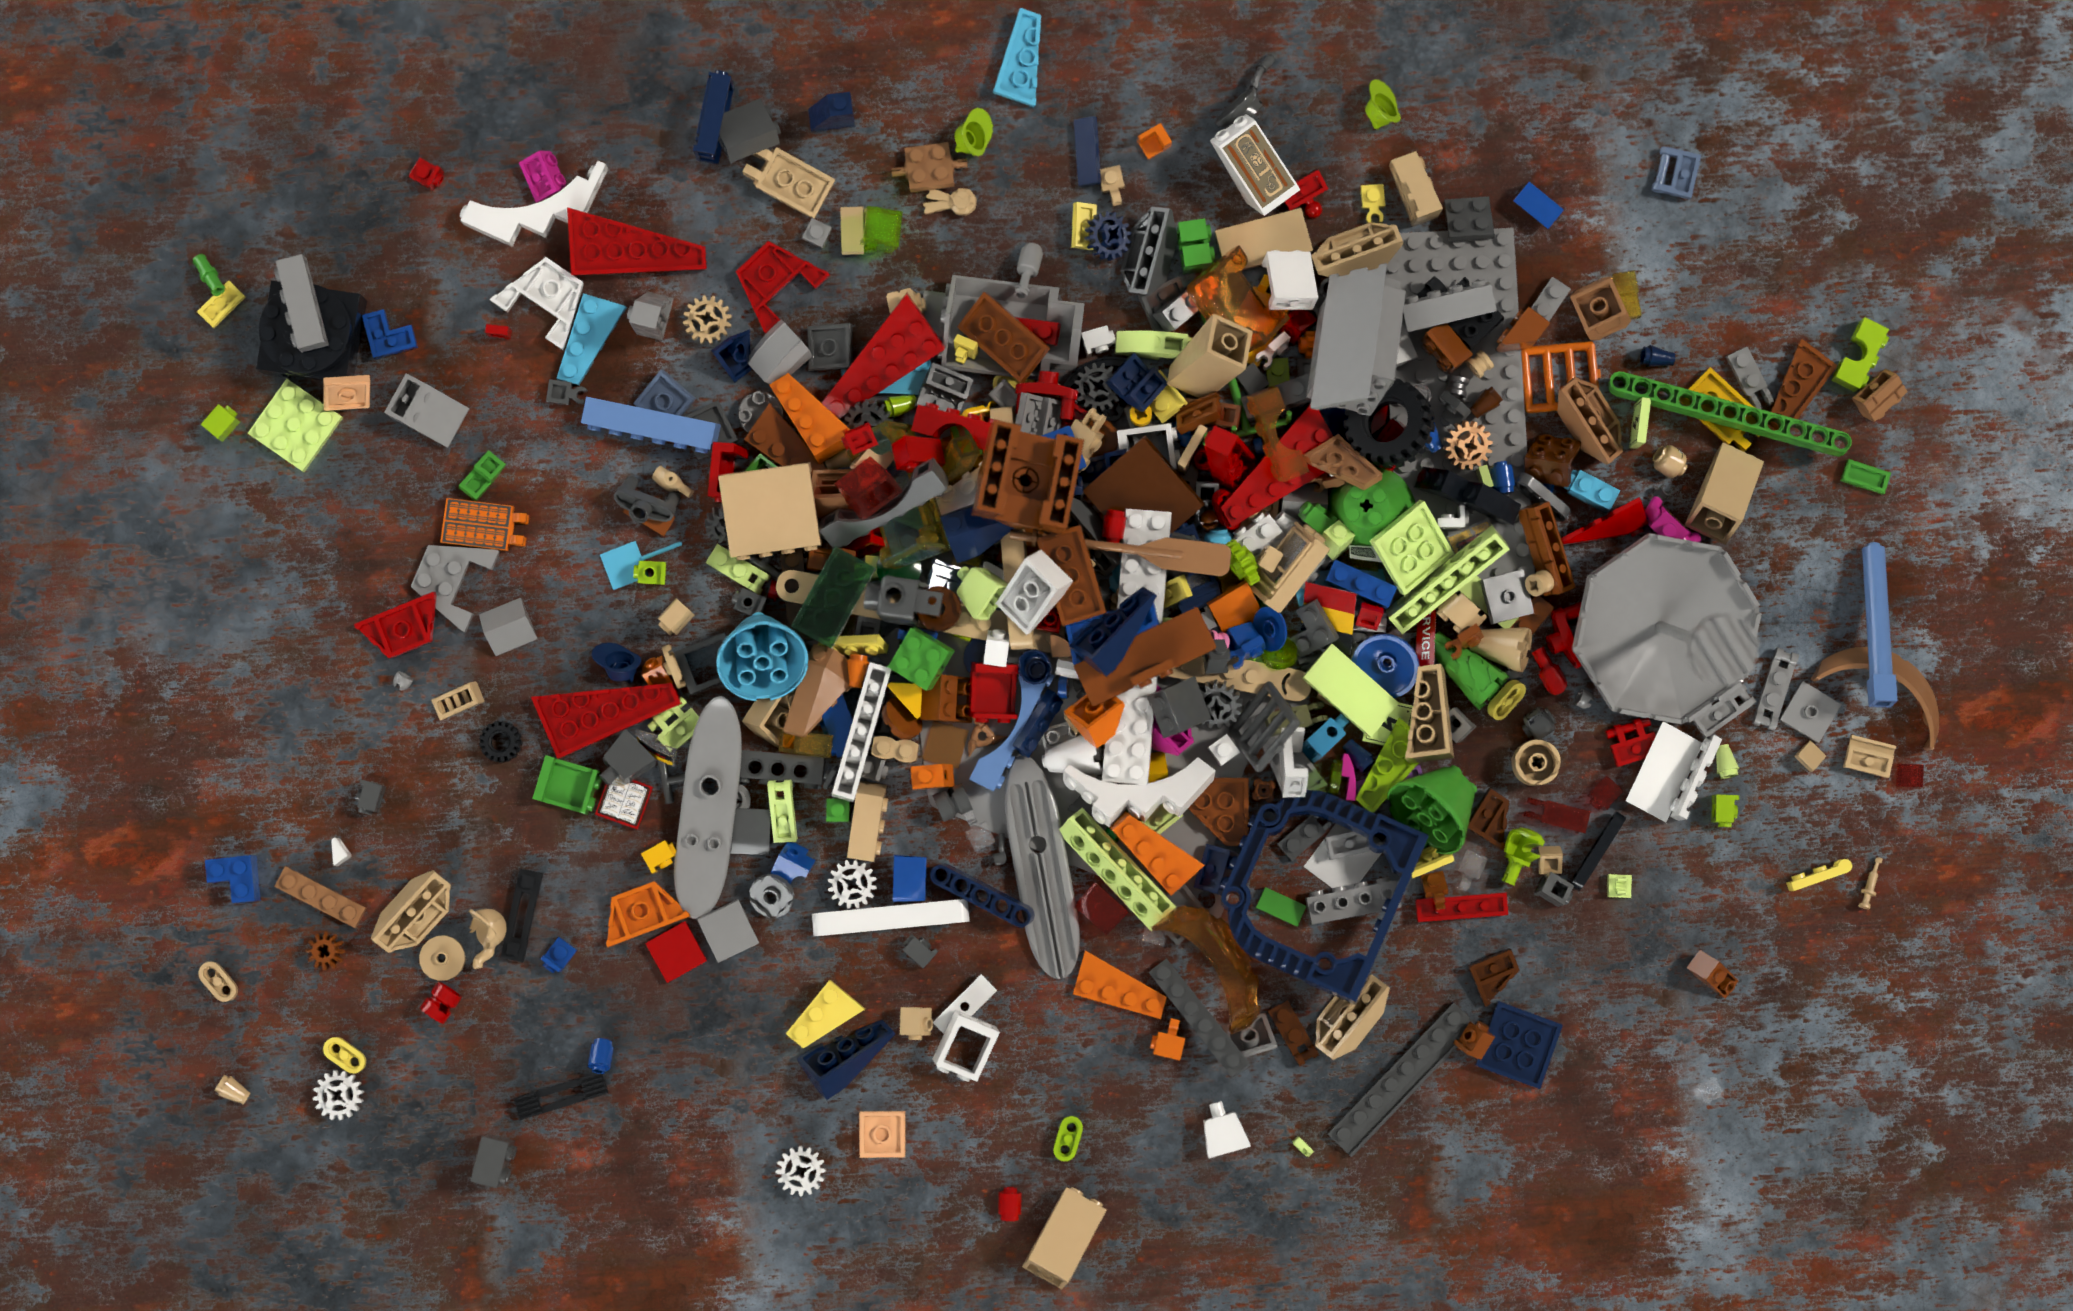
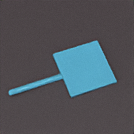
M636 541L600 554L613 590L638 581V579L633 578L634 565H639V561L677 548L682 545V542L674 543L643 556L640 554ZM646 569L645 574L647 577H649V574Z

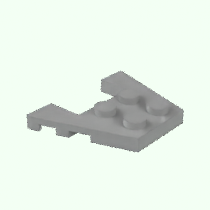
M428 545L411 587L421 596L436 592L435 608L461 631L466 633L474 614L452 604L470 562L493 570L500 551L495 549Z

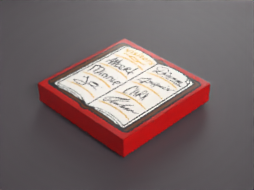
M617 777L610 785H605L595 815L638 830L654 787L635 780L625 785Z

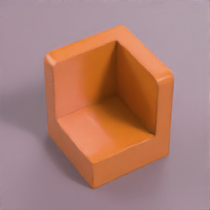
M1161 123L1137 137V142L1147 159L1153 158L1172 145V141Z

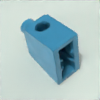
M1342 714L1335 720L1330 717L1303 742L1302 752L1313 764L1317 762L1346 735L1344 729L1350 724L1349 720Z

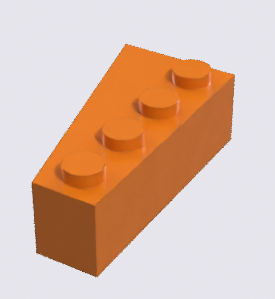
M789 373L769 384L818 464L823 463L845 449L841 438L845 437L843 430L847 429L849 431L850 429Z
M1126 811L1109 827L1170 896L1205 866Z

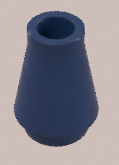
M1652 345L1644 346L1640 354V363L1646 367L1673 366L1675 363V353Z
M1353 739L1342 747L1349 754L1355 769L1361 773L1365 772L1375 763V760L1372 758L1373 755Z

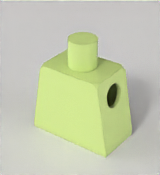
M964 566L957 572V576L962 580L957 589V595L974 619L989 620L998 607L996 602L1008 583L986 568L973 567L969 569L967 566Z

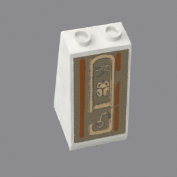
M1247 114L1235 119L1232 125L1217 132L1215 137L1210 140L1245 202L1265 216L1300 190L1257 122Z

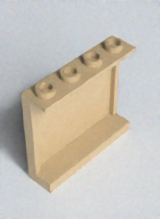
M811 462L718 476L730 557H736L737 560L750 559L751 554L759 553V557L772 556L773 551L781 550L782 554L794 553L795 548L804 547V551L818 549L817 545H821L822 540L820 539L811 479Z

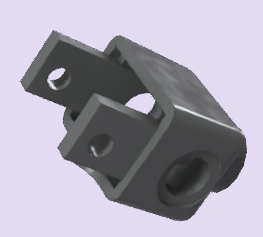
M884 576L881 584L871 582L867 584L864 609L876 611L885 622L917 627L919 619L916 613L940 616L945 612V606L942 604L943 593L925 590L929 588V584L923 583L920 580ZM902 594L899 602L890 603L893 595ZM935 597L937 599L936 604L930 605L928 603L929 598Z

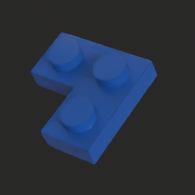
M384 309L362 315L374 359L418 348L412 325L390 330Z

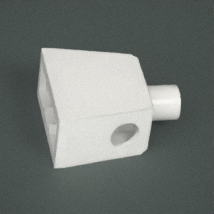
M1222 1101L1209 1104L1212 1118L1203 1120L1208 1158L1251 1147L1234 1111L1225 1113Z

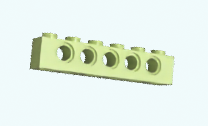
M1491 525L1409 593L1402 596L1386 609L1390 621L1404 634L1510 550L1506 541Z
M1083 808L1072 815L1059 829L1066 842L1150 931L1165 920L1176 908Z

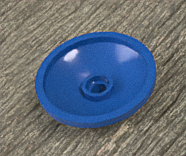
M1377 634L1366 638L1356 648L1352 662L1393 698L1406 694L1416 683L1419 660L1411 645L1402 638L1391 634ZM1388 658L1392 663L1388 664L1384 659Z

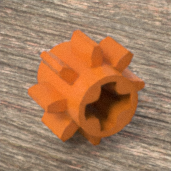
M1306 331L1304 337H1299L1298 350L1300 354H1305V359H1312L1316 331Z

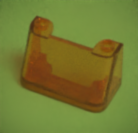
M1238 245L1192 280L1187 286V293L1206 321L1213 314H1216L1252 330L1249 352L1265 345L1290 317L1285 310H1269V305L1265 306L1241 272L1247 266L1248 258L1240 245Z

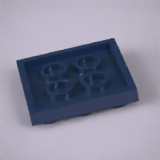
M1497 1001L1488 1026V1031L1495 1038L1483 1058L1476 1060L1475 1066L1541 1089L1563 1025Z

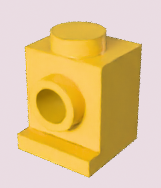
M664 840L641 853L652 874L658 872V866L663 869L673 863L671 859L675 857L676 847L673 843L669 844L668 841Z

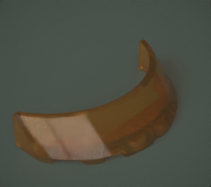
M1180 906L1151 927L1153 931H1171L1185 937L1196 945L1208 958L1217 972L1225 991L1229 1010V1032L1231 1035L1247 1029L1253 1024L1260 1013V1005H1257L1258 975L1253 974L1250 965L1252 961L1251 956L1237 944L1229 924L1224 919L1214 917L1209 913L1208 909L1203 907Z

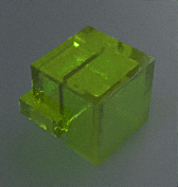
M867 206L864 209V214H866L864 234L860 240V245H865L864 254L873 255L877 251L892 253L899 247L903 212Z

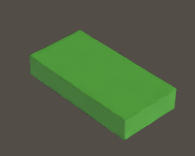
M1847 459L1840 481L1884 495L1891 472Z
M1264 887L1255 908L1297 927L1306 909V905Z

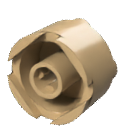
M1454 593L1437 607L1438 611L1436 612L1445 622L1450 620L1454 623L1453 629L1458 634L1476 623L1480 626L1487 618L1485 614L1481 617L1478 614L1480 609L1462 593L1459 595Z
M1531 740L1523 743L1515 750L1511 758L1514 775L1519 781L1528 786H1539L1552 781L1559 772L1561 762L1558 750L1551 743L1543 740ZM1532 758H1534L1535 760H1540V763L1538 764L1539 768L1537 766H1532Z

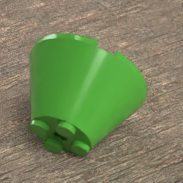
M1376 467L1382 473V480L1368 489L1362 490L1346 482L1341 487H1333L1330 491L1327 510L1337 518L1335 522L1340 520L1355 534L1351 545L1372 546L1370 543L1372 538L1415 504V499L1409 486L1396 473L1385 468ZM1368 505L1373 506L1372 509L1370 508L1367 512H1365V508Z
M1455 765L1441 767L1393 785L1387 794V800L1390 799L1391 802L1389 810L1395 821L1429 835L1424 847L1429 845L1437 849L1436 853L1453 854L1458 852L1465 843L1477 787L1472 782H1469L1459 767Z

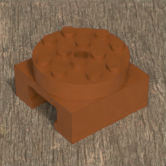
M994 419L989 426L983 461L978 472L972 515L997 520L1013 528H1033L1061 535L1068 525L1084 439L1057 434L1056 438L1052 439L1021 432L1022 425ZM1020 477L1028 479V487L1023 489V486L1019 483Z

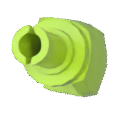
M1528 828L1513 829L1509 832L1504 852H1506L1504 857L1508 858L1509 864L1501 879L1502 881L1515 886L1521 868L1525 866L1530 867V862L1540 857V855L1531 852L1532 848L1543 846L1545 843L1539 833Z

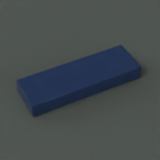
M1090 116L1074 120L1078 186L1084 187L1101 183L1097 117Z

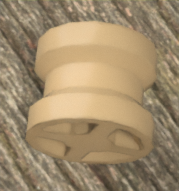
M1479 350L1474 358H1469L1466 361L1469 369L1478 378L1484 376L1486 370H1491L1494 367L1491 359L1482 350Z
M1540 570L1526 578L1525 586L1529 594L1536 597L1551 591L1554 587V579L1547 570Z

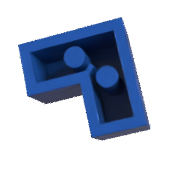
M246 855L205 860L207 883L230 881L232 903L261 901L257 856Z

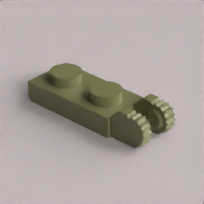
M1323 702L1291 708L1300 720L1298 727H1304V729L1328 720L1327 715H1320L1313 719L1310 717V711H1317L1325 707ZM1281 710L1271 713L1265 721L1266 727ZM1287 718L1271 737L1281 734V729L1286 728L1290 723Z

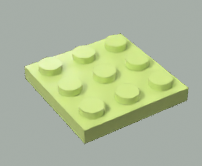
M286 379L248 434L302 472H305L343 417L333 410L324 411L322 402Z
M1418 500L1370 540L1381 562L1402 595L1409 593L1454 555L1452 548L1423 500Z

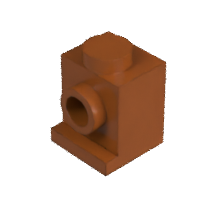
M1470 1021L1460 1039H1455L1453 1043L1465 1054L1481 1060L1495 1036L1488 1031L1489 1027L1480 1021H1477V1023Z

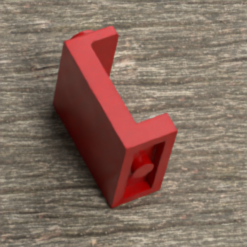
M713 442L707 496L715 499L716 503H722L718 476L734 473L735 459H748L749 450L735 443Z
M971 662L969 716L975 718V722L983 723L989 722V719H997L998 723H1011V719H1017L1018 714H1015L1016 678L1017 674H1019V664L1007 663L1006 667L986 665L983 664L984 662Z

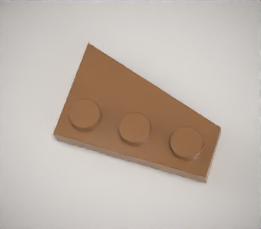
M1339 434L1303 455V462L1362 490H1366L1382 480V473L1366 458L1361 456L1357 450L1355 451Z

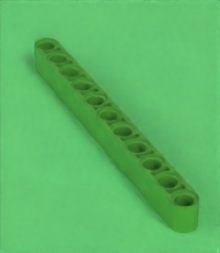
M1615 372L1608 383L1609 392L1620 398L1638 402L1642 397L1650 398V406L1832 456H1843L1852 444L1851 437L1842 431L1626 372ZM1621 380L1625 386L1617 388L1614 386L1613 381ZM1643 386L1647 392L1639 394L1636 392L1635 387ZM1665 392L1669 398L1661 400L1658 398L1657 393ZM1687 398L1691 404L1683 406L1680 404L1679 399ZM1709 404L1713 410L1705 412L1702 410L1701 405ZM1731 410L1735 415L1734 418L1725 417L1723 411ZM1753 416L1757 423L1749 424L1745 417ZM1768 422H1775L1779 429L1771 430L1768 427ZM1790 428L1799 429L1801 435L1798 437L1793 436L1790 433ZM1812 435H1821L1823 442H1815ZM1834 441H1843L1845 444V448H1837L1834 444Z

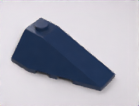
M973 507L940 517L957 564L980 556L985 550L999 542L1011 530L1016 528L1006 526L997 520L972 515Z
M1144 587L1140 588L1121 602L1120 609L1112 614L1106 613L1102 616L1103 621L1094 628L1091 625L1087 627L1069 647L1094 670L1107 677L1123 660L1155 601L1156 594Z
M883 1020L857 1029L855 1034L843 1038V1035L836 1037L835 1042L825 1046L823 1043L818 1044L796 1059L814 1087L828 1100L846 1088L889 1042L895 1033Z

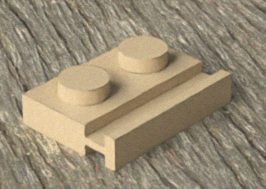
M1850 735L1843 767L1889 778L1896 746Z

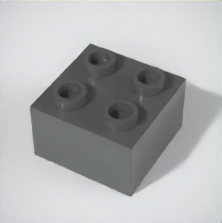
M492 1134L482 1136L470 1182L493 1188H499L505 1182H508L511 1175V1169L508 1168L511 1160H514L517 1152V1146H514L515 1140Z

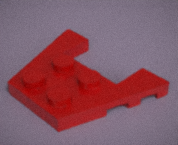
M767 241L736 270V274L765 334L780 321L766 304L799 273L815 289L830 277L827 271L814 266L808 261H804L770 241Z

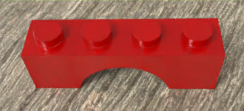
M926 402L925 406H917L911 431L939 438L948 428L963 426L970 432L974 447L985 450L989 426L994 419L989 418L988 422L981 421V416L968 413L967 417L959 415V410L947 408L946 411L938 410L939 405Z

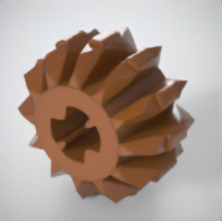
M324 932L323 938L320 934H315L316 941H308L313 948L306 949V953H312V956L307 960L309 962L316 960L314 968H319L322 964V970L327 971L329 965L332 969L337 968L335 960L343 962V958L338 955L346 953V950L339 949L344 944V941L336 942L337 934H333L330 937L329 932ZM322 947H328L330 954L323 956L324 951Z

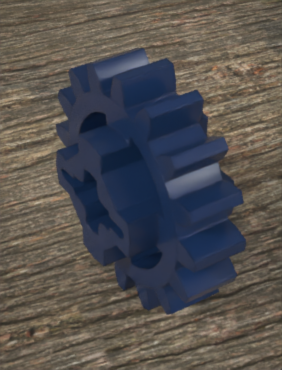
M1105 211L1094 215V219L1088 220L1090 227L1085 228L1089 236L1084 237V239L1090 241L1087 248L1094 249L1092 254L1094 256L1100 254V260L1107 258L1110 261L1122 257V253L1128 251L1125 245L1131 244V241L1127 239L1131 232L1126 231L1129 224L1122 223L1123 216L1116 218V212L1109 213Z

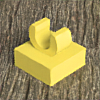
M957 334L953 341L955 361L964 364L967 357L975 360L979 353L978 342Z

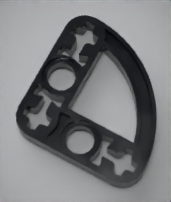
M1102 357L1089 361L1076 369L1063 386L1079 388L1074 385V382L1080 380L1077 376L1079 372L1085 374V366L1092 369V365L1095 363L1097 368H1100L1101 364L1105 363V368L1111 366L1119 368L1126 358ZM1083 386V390L1086 392L1085 395L1088 396L1089 388ZM1098 398V402L1106 400L1105 398ZM1119 398V403L1124 404L1122 407L1119 404L1117 405L1116 413L1118 415H1113L1111 418L1108 417V412L1106 411L1108 406H1105L1104 412H1101L1100 407H1097L1096 413L1105 415L1107 421L1114 423L1121 418L1124 408H1126L1128 403ZM1075 400V403L1087 412L1091 409L1089 407H1087L1086 409L1084 408V401H1082V403H1078L1077 400Z

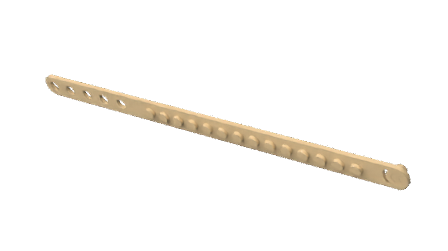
M787 570L777 579L776 590L779 597L784 601L802 605L804 603L807 606L882 620L876 611L864 609L866 591L864 588H866V584L796 570ZM794 579L798 582L799 588L795 593H789L785 590L787 580ZM820 585H824L829 589V595L825 599H819L815 595V589ZM855 591L858 593L860 599L857 605H849L845 601V595L848 592ZM902 594L893 595L890 603L899 602ZM961 603L959 621L953 628L944 631V633L986 641L988 630L1001 629L1009 633L1007 615L1003 611L995 610L989 620L974 619L965 605ZM918 621L917 627L927 629ZM1061 623L1058 635L1065 638L1064 626ZM1036 626L1034 628L1035 648L1027 649H1037L1052 654L1050 634L1058 633L1036 629ZM1200 656L1172 669L1173 674L1167 676L1182 680L1195 676L1197 683L1205 684L1208 681L1211 685H1214L1216 679L1220 685L1225 680L1227 687L1234 685V690L1257 694L1266 682L1270 681L1285 700L1294 702L1304 700L1311 691V686L1302 679L1305 675L1304 671L1244 659L1243 666L1235 670L1233 664L1239 661V658L1236 657L1227 662L1228 673L1205 674L1203 657ZM1289 673L1290 676L1286 679L1284 684L1286 690V694H1284L1282 690V681L1283 678Z

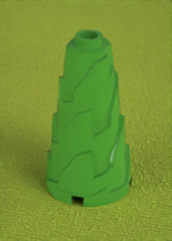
M1440 631L1435 633V657L1438 663L1443 666L1446 673L1463 691L1468 700L1478 710L1482 709L1485 706V700L1490 701L1506 683V679L1509 676L1469 649L1463 648L1461 656L1453 660L1451 654L1456 652V648L1445 649V644L1453 640Z

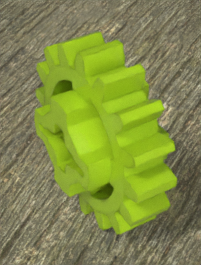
M1234 539L1226 543L1225 545L1231 550L1230 569L1238 579H1244L1249 586L1260 581L1257 571L1259 566L1252 552L1245 545L1241 547L1240 543Z

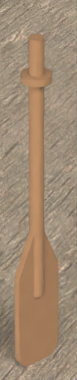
M1033 529V533L1011 530L1009 539L1032 542L1031 546L1037 547L1036 538L1046 536V534H1038L1039 530ZM1165 537L1138 546L1085 539L1088 549L1137 554L1165 570L1223 576L1228 573L1230 568L1231 550L1225 544Z

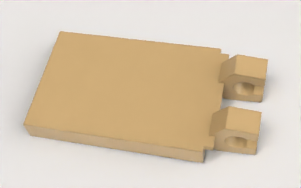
M777 147L775 150L769 151L765 149L753 154L764 160V165L761 170H758L746 164L742 174L755 180L753 183L755 188L815 219L836 179Z

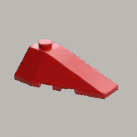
M1640 497L1613 510L1606 516L1594 520L1587 526L1581 527L1562 537L1563 546L1625 537L1628 534L1634 537L1644 531L1643 527L1648 524Z

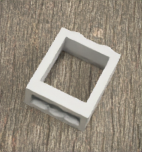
M1172 423L1117 430L1119 450H1129L1128 435L1166 430L1170 464L1177 469V463L1180 459V451L1175 450L1174 441H1178L1177 428L1172 427Z
M955 1010L933 1056V1061L937 1065L936 1068L945 1073H949V1071L957 1073V1077L969 1082L972 1079L977 1082L1000 1033L994 1025ZM960 1026L987 1036L972 1071L945 1060Z

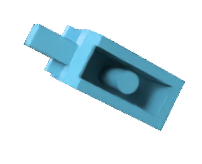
M1574 469L1571 472L1569 487H1564L1567 490L1566 493L1605 514L1611 510L1620 492L1619 489L1582 470L1576 471Z

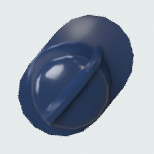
M617 643L599 644L592 650L591 654L593 660L605 668L608 677L613 681L632 683L637 667L641 664L639 655Z

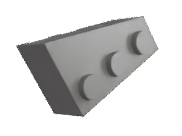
M648 291L636 299L634 305L629 307L627 319H630L629 323L636 334L663 341L674 298Z

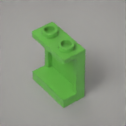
M545 755L532 799L588 815L589 811H593L596 798H593L595 789L599 790L602 782L599 776L601 771Z

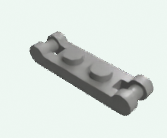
M1776 647L1752 724L1757 726L1761 724L1767 726V729L1775 731L1799 654L1793 652L1789 654L1784 652V649ZM1781 660L1787 662L1786 668L1779 666ZM1764 710L1772 712L1770 718L1763 716Z

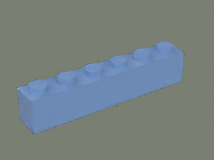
M586 397L581 423L588 425L587 429L600 432L601 427L609 429V434L622 436L623 432L631 433L630 438L644 440V436L652 438V443L665 445L666 441L674 442L673 447L687 449V445L694 446L696 452L705 454L712 450L713 442H718L721 424L591 397Z

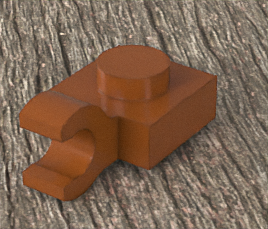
M1476 623L1457 635V639L1447 642L1445 649L1456 648V652L1451 654L1452 659L1456 660L1461 656L1463 648L1467 649L1468 647L1477 646L1481 639L1484 638L1483 633Z
M1443 871L1421 875L1425 897H1433L1436 910L1445 909L1444 895L1448 894V887Z

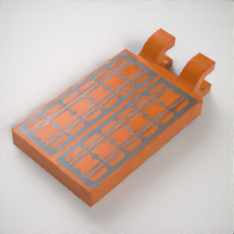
M446 498L440 543L509 551V545L526 547L527 538L513 535L515 523L529 525L530 516L526 513H514V506Z

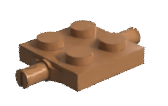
M949 142L904 148L906 158L904 167L891 168L892 178L906 175L911 193L955 187L954 169L968 168L967 158L953 160L950 154Z

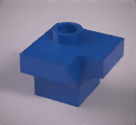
M787 842L778 855L770 874L781 876L791 885L795 877H807L816 860L807 856L808 849L795 842Z

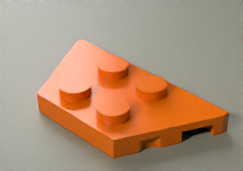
M656 881L650 882L611 897V912L606 945L611 947L688 918L690 914L686 910L683 911L680 904Z

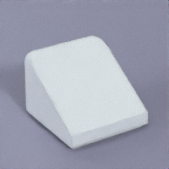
M340 838L331 839L333 865L339 866L352 856Z

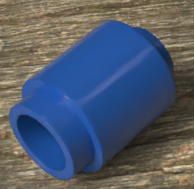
M1507 461L1493 463L1494 467L1490 468L1491 479L1494 485L1493 489L1502 494L1513 493L1516 485L1512 465H1507Z
M596 1038L594 1043L591 1044L588 1067L592 1069L593 1073L604 1074L605 1071L610 1070L614 1050L612 1041Z

